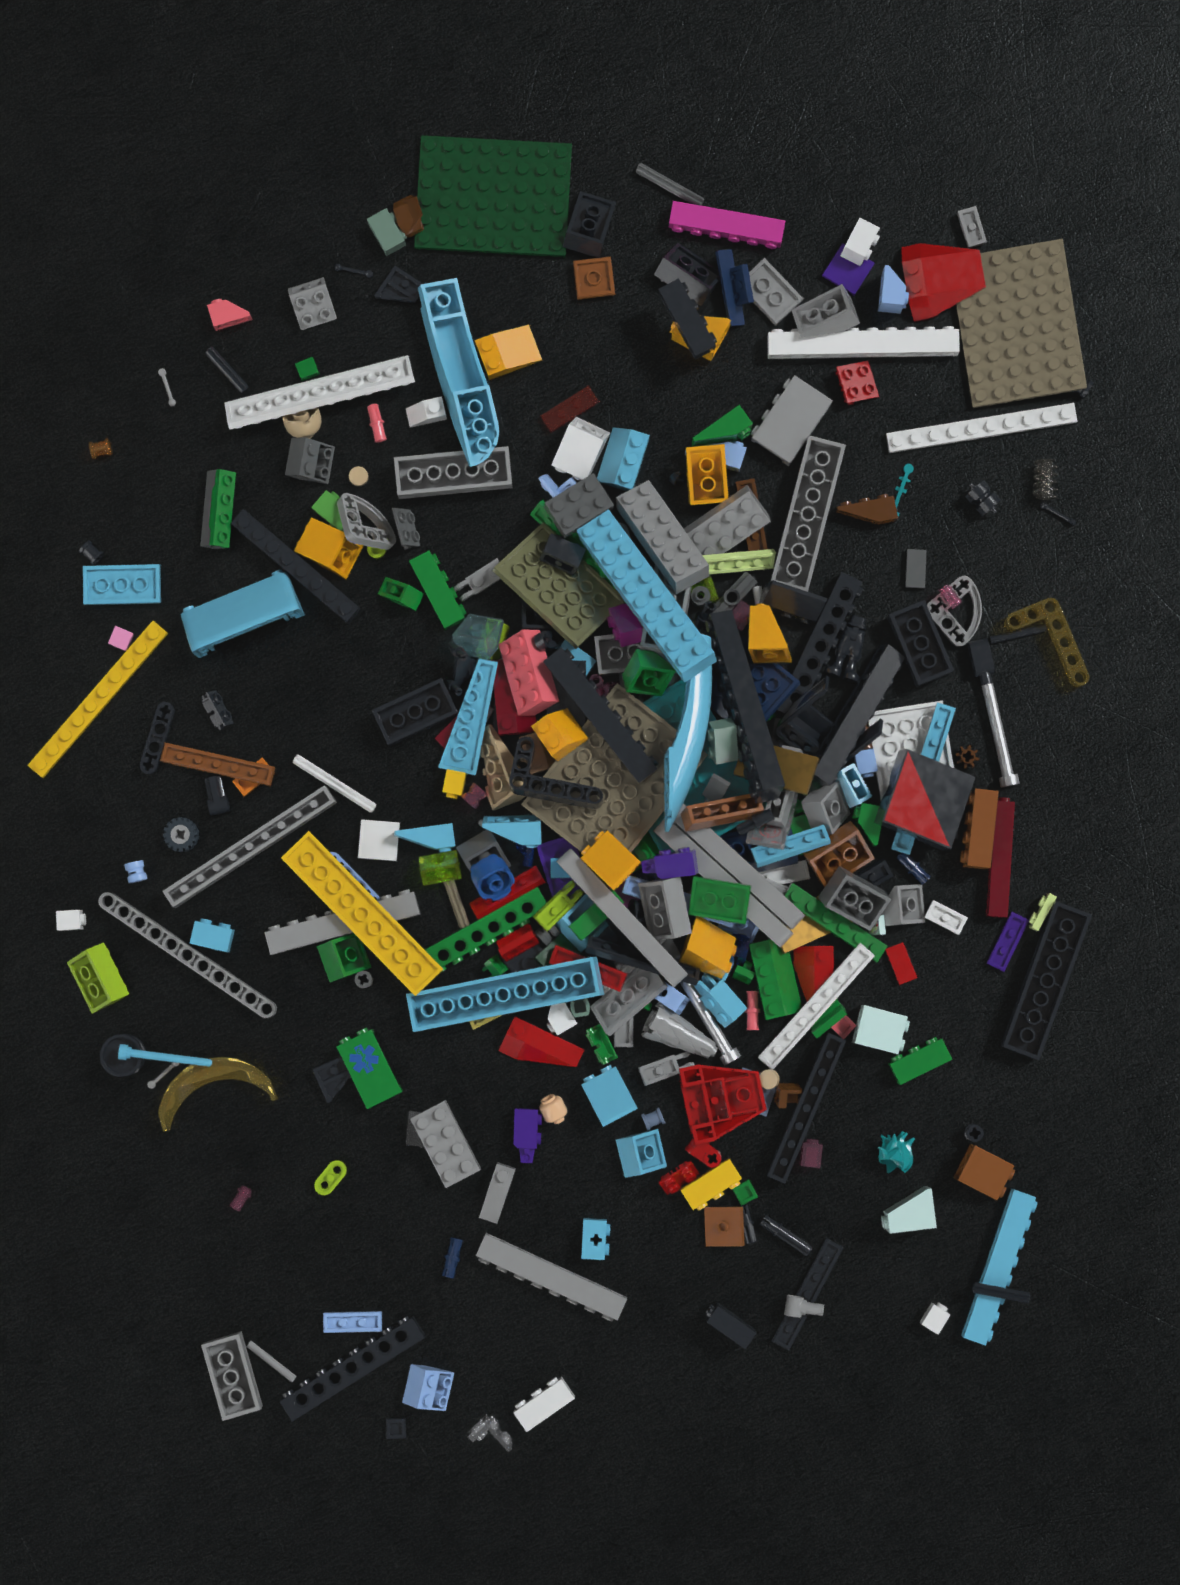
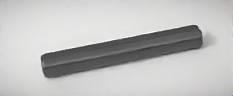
M643 163L638 165L636 169L637 174L690 204L702 206L704 202L703 197Z

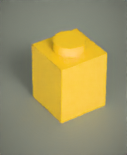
M447 769L442 791L446 793V797L457 799L458 796L462 797L466 773Z

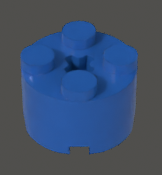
M491 854L471 866V880L483 899L487 900L486 898L496 901L506 897L511 892V886L515 883L514 876L506 862L496 854Z

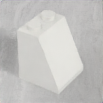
M575 417L568 425L552 466L561 473L567 472L573 475L572 477L578 481L583 480L591 475L610 432Z

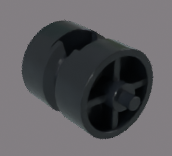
M984 480L978 485L971 483L969 485L971 491L965 498L971 504L977 505L976 510L982 517L991 511L995 514L997 512L995 505L1001 499L994 492H989L990 487Z

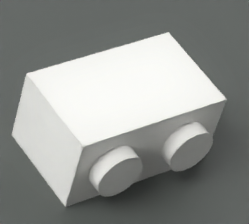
M859 218L840 256L861 266L863 260L868 261L872 253L870 247L871 245L875 247L880 237L877 235L880 228Z

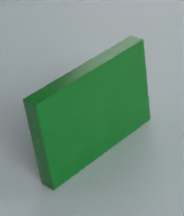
M694 876L688 915L746 924L752 885Z

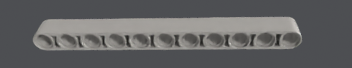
M103 893L99 897L101 908L261 1017L270 1018L276 1014L277 1007L273 1001L117 895ZM111 896L113 904L107 907L104 900L106 897ZM123 907H127L129 910V914L125 918L120 914V910ZM140 917L145 921V925L142 928L136 926V921ZM155 928H158L161 932L158 939L152 937V931ZM174 939L177 943L176 948L173 950L168 948V941ZM186 950L192 952V958L188 961L183 957ZM203 960L208 963V969L204 972L199 968V964ZM219 971L224 974L222 982H217L215 979V974ZM234 982L240 985V990L237 993L231 991V985ZM249 993H254L256 996V1001L253 1004L247 1002V995ZM265 1004H270L272 1007V1011L268 1015L264 1014L262 1010Z

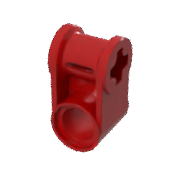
M692 1138L685 1148L689 1154L709 1167H717L721 1162L720 1152L709 1143L695 1145ZM715 1153L718 1161L710 1163L708 1155Z

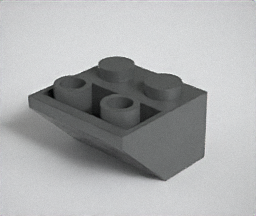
M306 437L291 438L285 475L300 480L328 484L335 447Z

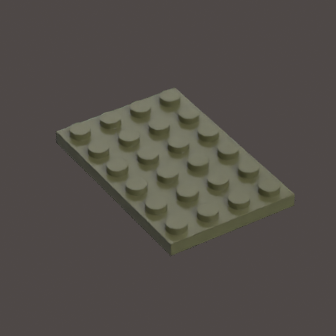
M543 522L501 560L492 571L567 642L577 649L607 620L609 608L622 605L625 601L583 559L574 575H570L540 561L539 557L551 533L555 534Z

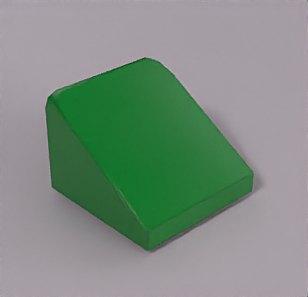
M313 357L295 363L302 381L320 375Z

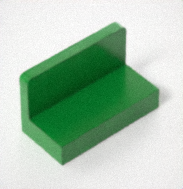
M837 999L811 1027L812 1034L816 1038L820 1037L847 1015L846 1009Z

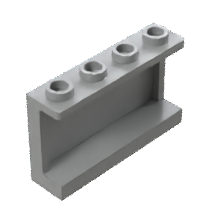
M795 375L792 380L790 378L787 379L782 387L785 389L781 395L777 394L772 402L774 406L771 411L766 410L761 418L764 420L760 426L756 425L751 432L753 436L752 442H757L781 458L787 466H790L807 441L808 436L811 435L833 401Z

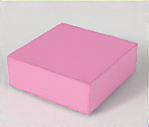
M115 626L108 644L127 651L134 634Z

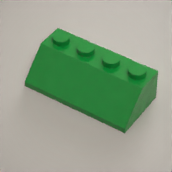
M772 940L748 944L765 1020L798 1013L802 1005L790 952L783 954L782 949Z

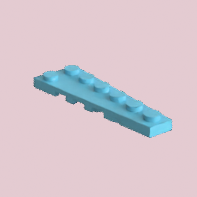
M479 658L441 758L439 768L476 775L498 662Z

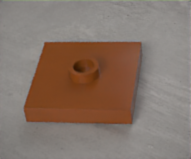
M611 257L573 261L577 300L615 295Z
M704 1207L706 1246H745L743 1207Z

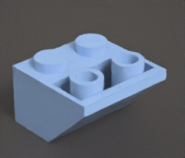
M411 1364L402 1403L417 1409L446 1411L454 1372L425 1365Z

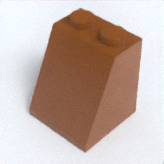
M970 1143L953 1178L998 1200L999 1197H1003L1006 1191L1004 1186L1007 1180L1012 1179L1015 1170L1013 1169V1164Z

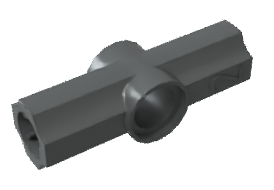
M745 571L715 603L717 608L713 613L733 610L758 582ZM735 593L738 599L736 602L730 603L727 600V595Z

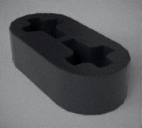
M542 631L534 635V643L541 651H552L561 646V639L554 631Z

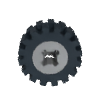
M174 818L164 828V841L174 851L187 852L198 843L199 830L196 824L187 818Z

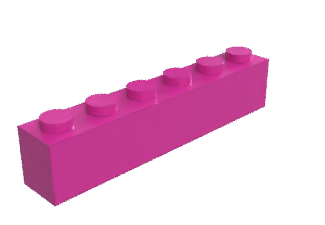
M673 201L669 228H672L675 232H683L684 230L690 231L691 234L697 236L707 234L714 239L728 238L731 242H739L741 240L747 241L749 245L764 244L765 247L771 249L781 247L785 220Z

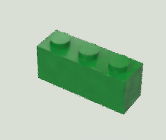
M933 1037L926 1041L927 1045L921 1048L917 1045L908 1050L909 1054L905 1056L899 1054L891 1058L892 1062L888 1064L899 1085L952 1060L942 1038L937 1039Z

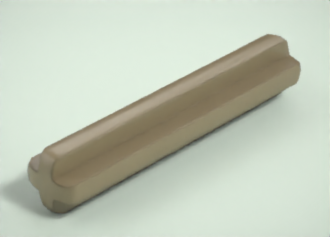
M447 873L442 876L458 925L460 928H465L470 923L452 873Z

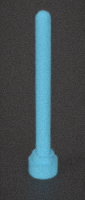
M120 1044L118 1059L120 1060L135 1057L207 1067L212 1065L211 1059L134 1050L126 1044Z

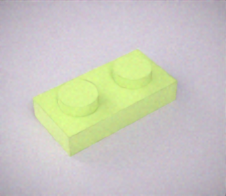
M1049 893L1041 897L1038 906H1040L1038 912H1034L1029 919L1031 923L1029 928L1039 931L1056 896Z

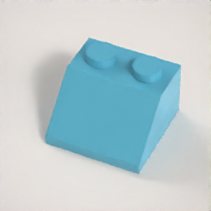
M658 1129L616 1140L625 1178L667 1167Z

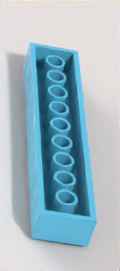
M609 509L577 529L580 541L684 683L717 662L712 648Z
M589 957L424 990L417 996L409 993L406 994L413 1032L601 996L604 995L598 959L597 957Z

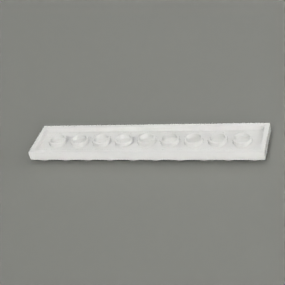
M409 356L224 402L229 429H238L246 425L258 424L265 420L277 419L288 414H296L300 411L315 409L327 404L332 405L339 401L351 400L354 397L370 395L374 392L413 383L415 380Z

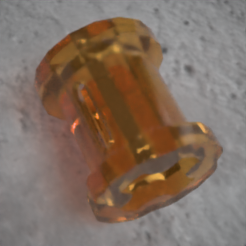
M108 438L97 443L89 442L90 453L93 459L100 455H112Z

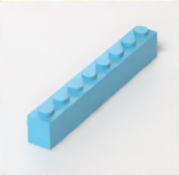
M1011 1188L979 1283L1003 1288L1009 1287L1012 1280V1275H1010L1012 1267L1015 1268L1018 1262V1257L1016 1256L1018 1249H1022L1025 1241L1023 1238L1024 1232L1028 1231L1031 1220H1029L1031 1212L1034 1213L1037 1207L1036 1197ZM975 1293L961 1336L986 1346L987 1341L990 1342L993 1336V1331L991 1330L993 1323H997L1000 1312H997L999 1305H1003L1005 1299Z

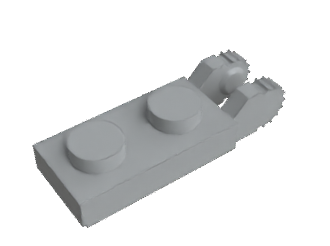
M497 558L454 587L455 592L460 591L467 585L472 589L460 597L462 602L501 580L492 571L499 563Z
M686 1051L678 1055H671L639 1067L644 1085L647 1086L679 1074V1068L693 1066L694 1062L686 1063L680 1067L677 1063L678 1059L691 1055L690 1052Z

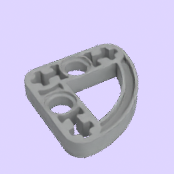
M349 493L342 494L337 500L344 535L349 542L389 550L396 543V537L389 522L372 504ZM359 511L365 514L377 528L363 526Z
M961 576L927 604L934 624L955 647L964 646L977 631L982 615V603L976 585L968 576ZM959 581H967L968 589L962 588L957 593L956 590L952 588V586H954L955 589L958 588L961 584ZM946 592L953 593L954 600L952 602L945 601L944 594ZM969 592L973 604V616L968 630L965 631L948 609ZM940 601L947 606L946 608L943 605L940 606L937 610L938 614L930 612V605L936 606ZM943 619H950L952 627L949 629L943 628ZM955 626L958 628L955 631L957 635L962 634L964 636L962 638L963 643H961L960 641H955L956 636L954 633H952L951 636L948 634L955 628Z

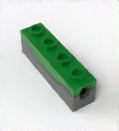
M222 469L207 471L200 545L202 547L212 549L229 548L236 472Z

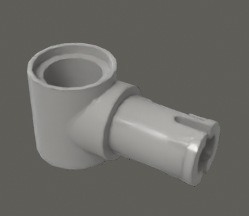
M787 1295L784 1315L799 1318L802 1315L805 1316V1314L823 1316V1304L810 1303L804 1300V1297Z

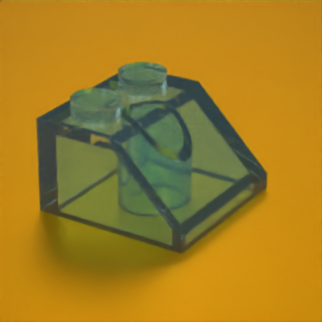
M469 614L452 634L453 641L460 645L469 656L490 659L498 649L504 621L503 619Z

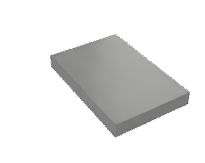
M765 258L749 272L754 299L753 303L775 326L803 301L799 293Z

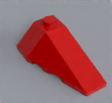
M802 946L793 949L794 968L806 1001L816 993L834 972L833 946Z
M515 1016L499 1051L517 1060L577 1067L584 1049Z

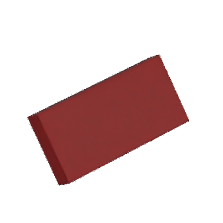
M903 942L885 949L899 985L917 978Z

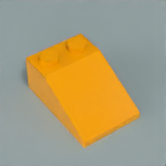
M529 325L494 333L475 340L489 380L542 361Z
M724 444L686 447L689 504L720 503L728 499Z

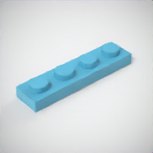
M821 825L772 841L778 844L769 842L751 848V853L757 868L831 844L825 826Z

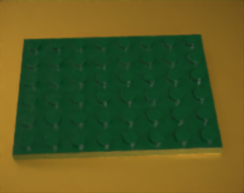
M421 136L417 199L423 213L421 221L424 230L415 234V249L566 257V248L563 247L568 225L572 144Z

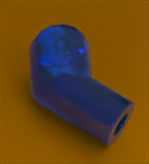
M516 843V849L524 855L523 866L532 867L534 849Z

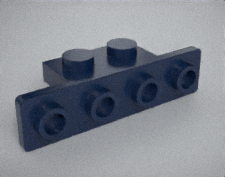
M718 250L715 253L727 318L731 320L730 326L744 325L742 305L754 302L748 265L743 264L735 267L732 250Z

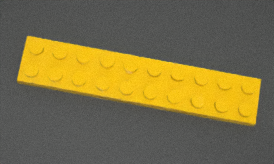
M310 831L281 857L415 996L443 970Z

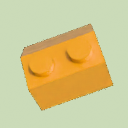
M568 708L547 714L531 726L550 755L557 761L589 739Z

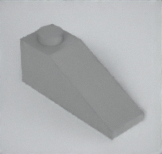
M497 1162L479 1218L498 1223L516 1168Z

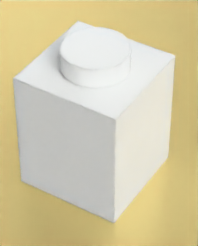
M83 910L56 911L57 930L83 929V925H86V915L83 914Z
M939 1302L937 1305L931 1303L920 1323L936 1334H939L950 1316L946 1312L948 1308Z

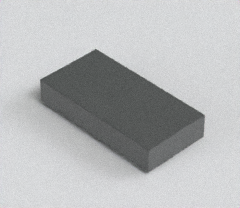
M907 549L905 588L924 589L926 550Z

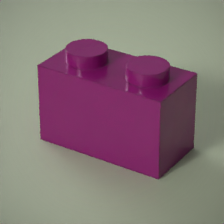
M622 604L609 608L607 623L609 628H613L612 632L615 641L618 640L621 647L641 642L642 626L629 606Z

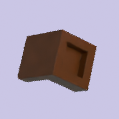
M778 1083L775 1087L774 1102L778 1108H786L787 1103H797L798 1094H802L803 1089L798 1083Z

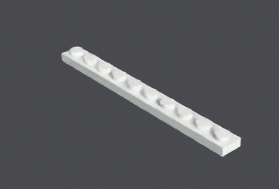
M1074 403L892 432L887 433L886 438L889 453L1072 424L1077 422Z

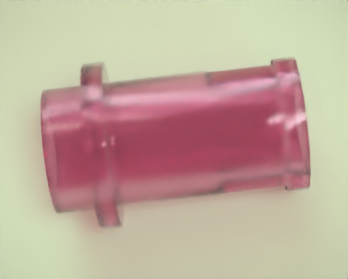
M947 584L939 590L940 596H943L952 609H954L962 600L951 589L952 586Z
M242 1185L241 1188H238V1193L230 1203V1206L240 1212L248 1197L251 1198L252 1191Z

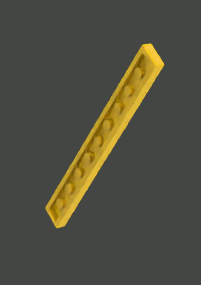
M152 621L32 759L28 766L40 777L44 778L168 633Z

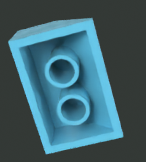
M613 428L597 476L598 481L601 484L623 491L633 489L648 445L649 435L631 429Z

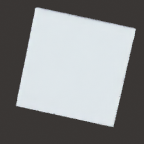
M361 820L358 858L397 861L399 838L394 836V831L399 830L400 823Z

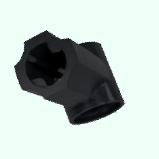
M221 775L206 778L205 784L209 798L207 803L210 815L230 812L228 797L225 795Z

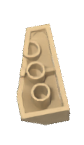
M487 725L484 731L480 755L484 758L485 763L483 775L487 776L488 786L485 787L486 794L492 810H497L518 802L526 796L516 795L510 790L509 779L514 757L493 726ZM517 780L513 785L520 787L523 785V782Z

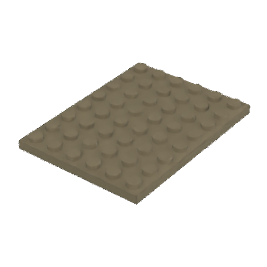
M1063 239L980 253L986 288L956 304L973 408L1086 389L1087 384Z
M616 684L606 696L610 702L608 707L612 711L616 709L622 717L620 722L623 726L628 725L634 732L632 737L636 742L640 740L646 747L644 752L648 757L652 755L657 761L658 765L656 767L658 770L639 784L588 719L582 729L589 739L561 760H556L543 777L597 787L603 792L602 806L598 809H589L527 797L521 804L581 852L588 845L592 847L596 842L594 838L601 831L605 833L607 830L632 852L664 812V755L667 749L672 747L677 730L629 692H626L623 687ZM703 750L701 753L698 767L708 756V754ZM537 784L534 787V790L536 791L542 789V786L540 784ZM553 788L551 792L553 794H559L561 792V789ZM574 791L570 794V796H572L573 798H577L581 795L577 791ZM592 795L589 797V799L593 802H596L600 799L597 795Z

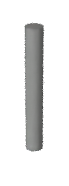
M250 1341L246 1346L289 1381L293 1382L297 1377L254 1342Z

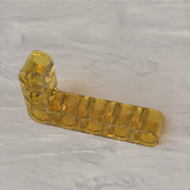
M1047 598L1017 610L1006 617L1004 624L1009 631L1020 630L1044 620L1071 685L1081 687L1089 681V673L1060 604L1055 598ZM1046 603H1051L1054 606L1053 612H1048L1045 609ZM1028 610L1035 611L1036 619L1028 617ZM1011 617H1015L1018 619V626H1012L1010 624ZM1057 620L1061 623L1060 630L1053 627V621ZM1061 638L1068 640V647L1061 646ZM1071 655L1075 657V665H1070L1068 663V656ZM1076 673L1082 674L1084 678L1082 683L1075 680Z

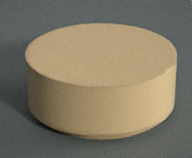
M354 467L349 473V479L353 485L363 486L368 481V473L363 467Z
M768 1069L760 1074L762 1087L772 1089L778 1085L779 1075L775 1070Z

